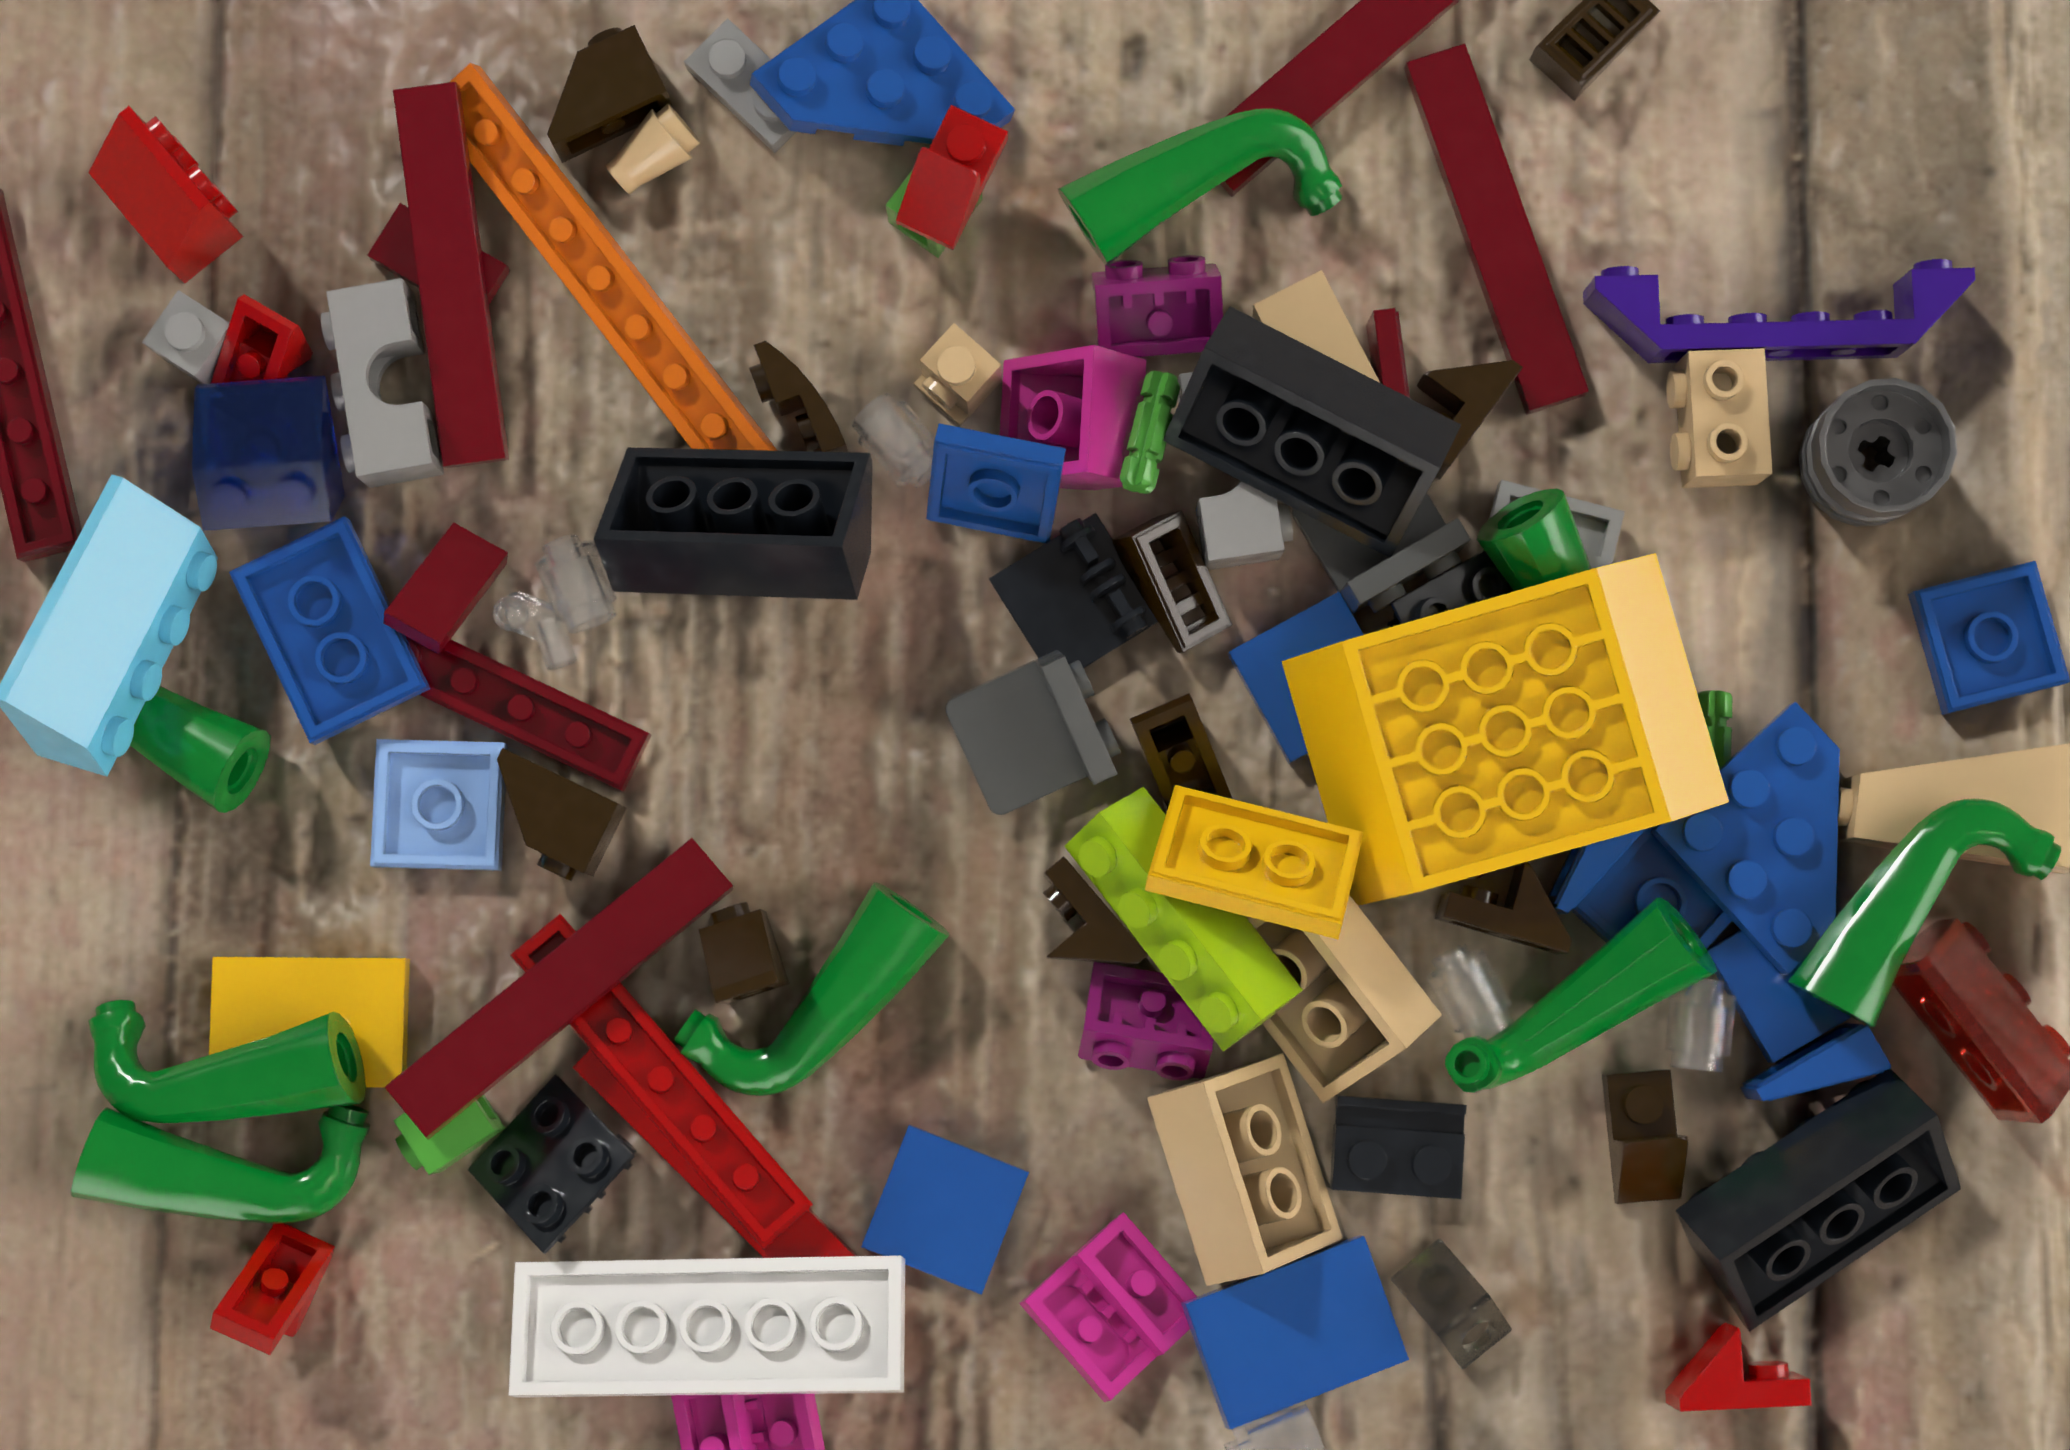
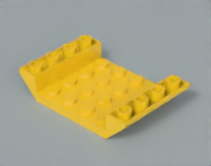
M1656 553L1586 570L1351 638L1281 661L1327 821L1330 824L1364 832L1349 894L1358 906L1413 894L1665 824L1729 802Z

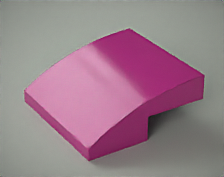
M1122 1212L1019 1304L1104 1402H1108L1157 1356L1167 1352L1190 1330L1181 1303L1197 1296L1128 1216Z
M815 1394L671 1395L681 1450H825Z

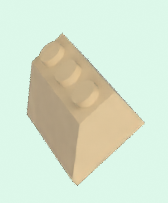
M1350 895L1338 940L1251 917L1247 918L1303 989L1302 992L1262 1024L1322 1103H1325L1404 1051L1442 1016L1441 1012Z
M1284 1053L1147 1097L1206 1286L1265 1274L1343 1239Z

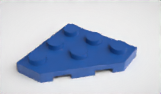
M854 0L751 74L749 84L790 131L816 134V130L821 129L853 134V140L903 146L905 141L931 144L950 105L1000 128L1011 121L1015 112L1014 107L919 0Z
M1797 702L1789 704L1719 768L1729 800L1728 803L1672 822L1657 825L1651 831L1655 838L1782 975L1789 974L1806 958L1836 918L1840 748Z

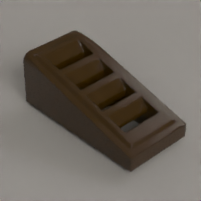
M1583 0L1535 47L1529 60L1575 101L1659 14L1660 10L1649 0H1623L1638 14L1630 22L1607 0ZM1596 8L1621 30L1616 37L1591 15ZM1581 24L1606 46L1601 52L1576 31ZM1567 40L1590 63L1583 67L1561 44Z
M1182 510L1159 515L1112 540L1124 567L1177 653L1185 652L1232 626ZM1159 540L1164 549L1153 554L1150 544ZM1173 562L1178 571L1164 578L1160 568ZM1186 584L1191 594L1175 602L1171 592ZM1200 606L1205 616L1185 626L1181 615Z

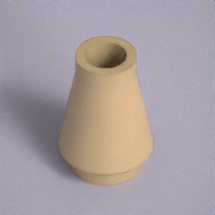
M667 104L657 113L651 109L617 155L605 166L618 184L628 194H631L639 186L692 159L690 151L699 145L700 141L680 115Z

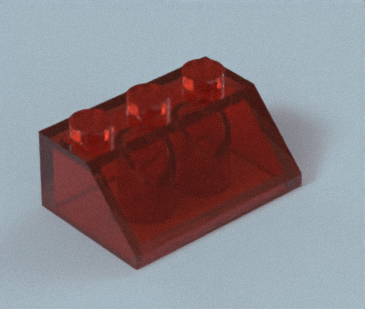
M1958 918L1935 921L1915 937L1894 980V988L1998 1120L2042 1124L2054 1114L2070 1090V1060L2068 1059L2070 1057V1046L2053 1027L2047 1024L2044 1026L2040 1024L2027 1007L2031 1004V998L2025 988L2012 975L2008 973L2002 975L1987 956L1991 952L1988 942L1972 924L1966 921L1961 923Z

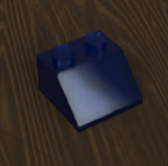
M325 376L197 384L194 392L192 473L203 531L332 522L345 497Z

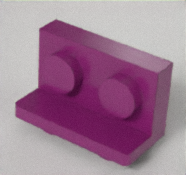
M1186 255L1168 259V267L1143 268V263L1137 260H1119L1111 262L1108 266L1105 264V271L1092 273L1097 346L1134 357L1198 353L1203 351L1223 318L1222 277L1216 264H1206L1205 257Z
M1094 961L1078 1057L1091 1060L1097 1066L1109 1070H1121L1132 1067L1156 1071L1161 1077L1176 1081L1204 1078L1211 1057L1214 1039L1164 974Z

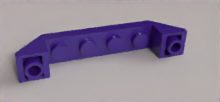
M1932 259L1915 263L1913 269L1893 284L1895 319H1893L1892 312L1888 310L1864 311L1853 315V320L1831 321L1829 313L1812 311L1791 316V321L1767 322V315L1763 313H1743L1730 316L1728 323H1704V316L1683 314L1671 316L1665 320L1666 324H1661L1658 275H1639L1637 267L1617 266L1602 270L1601 276H1594L1583 291V304L1647 363H1677L1688 351L1765 348V361L1897 358L1916 344L1976 279L1975 267L1953 268L1951 260Z

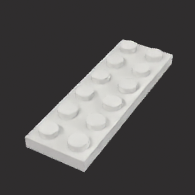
M903 1256L515 1262L509 1396L591 1397L904 1392L905 1258Z

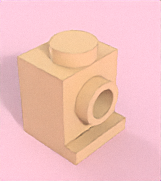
M953 323L920 359L922 374L913 384L914 387L961 427L1002 382V365Z

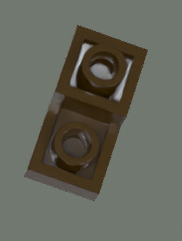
M767 341L755 344L754 347L760 364L749 367L762 403L774 399L781 416L805 408L806 413L796 416L795 419L808 451L820 448L821 452H848L840 429L825 401L801 370Z

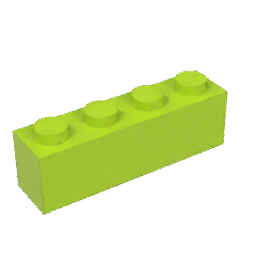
M1143 786L1100 811L1064 847L1224 1052L1268 1020L1302 992L1303 989L1246 916L1145 891L1148 872L1166 814Z

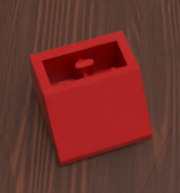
M128 106L118 114L88 173L165 266L180 280L187 283L244 237L229 220L238 211L215 183L211 182L198 167L197 161L181 142L169 132L156 116L145 123Z

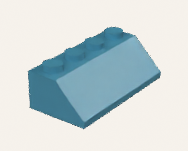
M111 474L0 683V708L37 756L106 777L117 757L123 756L128 750L133 739L134 723L145 702L151 700L156 695L162 680V668L173 646L179 645L185 638L190 624V613L201 591H206L213 583L218 560L200 526L123 477Z

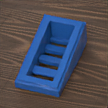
M1645 829L1571 849L1548 895L1557 914H1567L1574 909Z
M1845 1023L1743 1082V1086L1740 1088L1746 1099L1772 1101L1880 1074L1887 1069H1891V1064L1868 1025Z

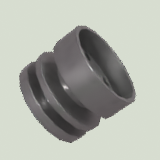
M1898 378L1868 380L1845 391L1807 429L1799 451L1801 481L1812 502L1832 519L1856 527L1884 525L1930 500L1949 479L1957 455L1955 426L1943 403L1922 386ZM1868 446L1873 447L1877 451L1874 461L1878 466L1871 471L1862 467L1865 456L1861 452Z

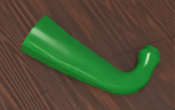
M1254 109L1238 112L1203 124L1125 156L1058 188L1063 202L1098 257L1107 266L1154 228L1188 204L1263 157L1279 158L1289 166L1294 177L1293 198L1300 207L1307 210L1310 216H1316L1329 210L1343 197L1339 191L1342 183L1330 168L1326 152L1316 132L1302 119L1279 109Z
M1557 488L1533 492L1506 505L1487 520L1481 527L1476 539L1513 591L1591 569L1565 493Z
M160 686L156 695L151 700L146 701L134 723V734L130 746L216 811L227 813L241 805L254 789L268 758L271 735L266 730L204 707Z
M1963 799L1950 802L1920 821L1889 853L1830 924L1788 982L1850 1017L1875 1027L1897 973L1917 933L1959 857L1966 850L1977 845L1995 847L2006 855L2015 873L2027 877L2034 876L2043 880L2057 863L2061 853V846L2054 842L2055 837L2051 833L2034 828L2018 813L2001 803L1986 799Z
M874 882L837 945L776 1039L770 1045L759 1049L740 1047L726 1037L718 1017L712 1014L705 1016L696 1009L680 1029L674 1042L683 1047L680 1052L681 1054L699 1063L715 1081L731 1091L751 1096H767L783 1092L812 1075L847 1044L910 981L950 934L942 925L914 904L884 885Z
M1658 897L1603 947L1507 1028L1489 1040L1480 1036H1472L1454 1044L1446 1056L1445 1067L1454 1083L1464 1092L1477 1093L1511 1082L1547 1065L1648 1007L1713 975L1717 971L1715 963L1699 937L1682 915L1668 901Z
M115 1000L103 1003L95 1008L96 1016L88 1020L90 1032L94 1040V1073L97 1085L107 1101L117 1111L132 1119L153 1123L218 1121L360 1104L365 1100V1073L360 1050L352 1028L336 1012H331L270 1037L159 1071H146L138 1059L137 1045L146 1025L143 1016L136 1012L133 1001Z
M356 1105L330 1107L328 1111L323 1112L318 1121L323 1140L320 1156L310 1168L301 1172L291 1173L219 1151L169 1133L143 1121L132 1119L121 1114L119 1111L106 1107L95 1120L84 1145L73 1178L71 1196L144 1210L210 1219L273 1224L310 1220L334 1208L353 1186L360 1165L362 1142L370 1129V1124L366 1122L369 1112Z

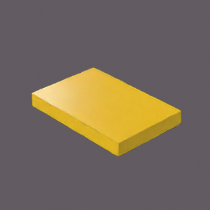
M1175 785L1148 872L1145 891L1338 940L1364 832Z
M212 957L209 1055L270 1037L331 1012H336L348 1022L354 1032L364 1066L366 1087L385 1088L388 1083L407 1069L410 959Z

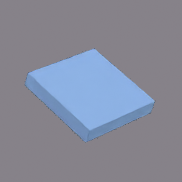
M376 739L370 866L375 868L502 871L506 786L497 758L502 748L508 749V744L504 742Z

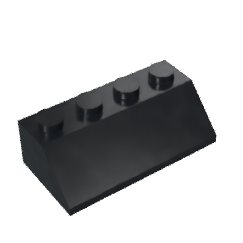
M1230 306L1201 353L1163 441L1385 556L1391 557L1440 470L1461 424Z
M627 447L593 539L613 592L858 600L871 555V454L860 452Z
M1887 1069L1870 1080L1860 1082L1850 1090L1848 1095L1818 1115L1803 1120L1794 1131L1766 1150L1754 1153L1748 1157L1742 1166L1712 1186L1697 1191L1688 1202L1675 1211L1691 1247L1743 1325L1750 1332L1961 1190V1186L1938 1115L1892 1069Z

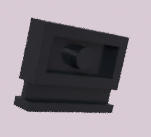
M1335 1095L1336 1109L1335 1124L1333 1125L1330 1189L1461 1199L1465 1144L1464 1119L1467 1105Z

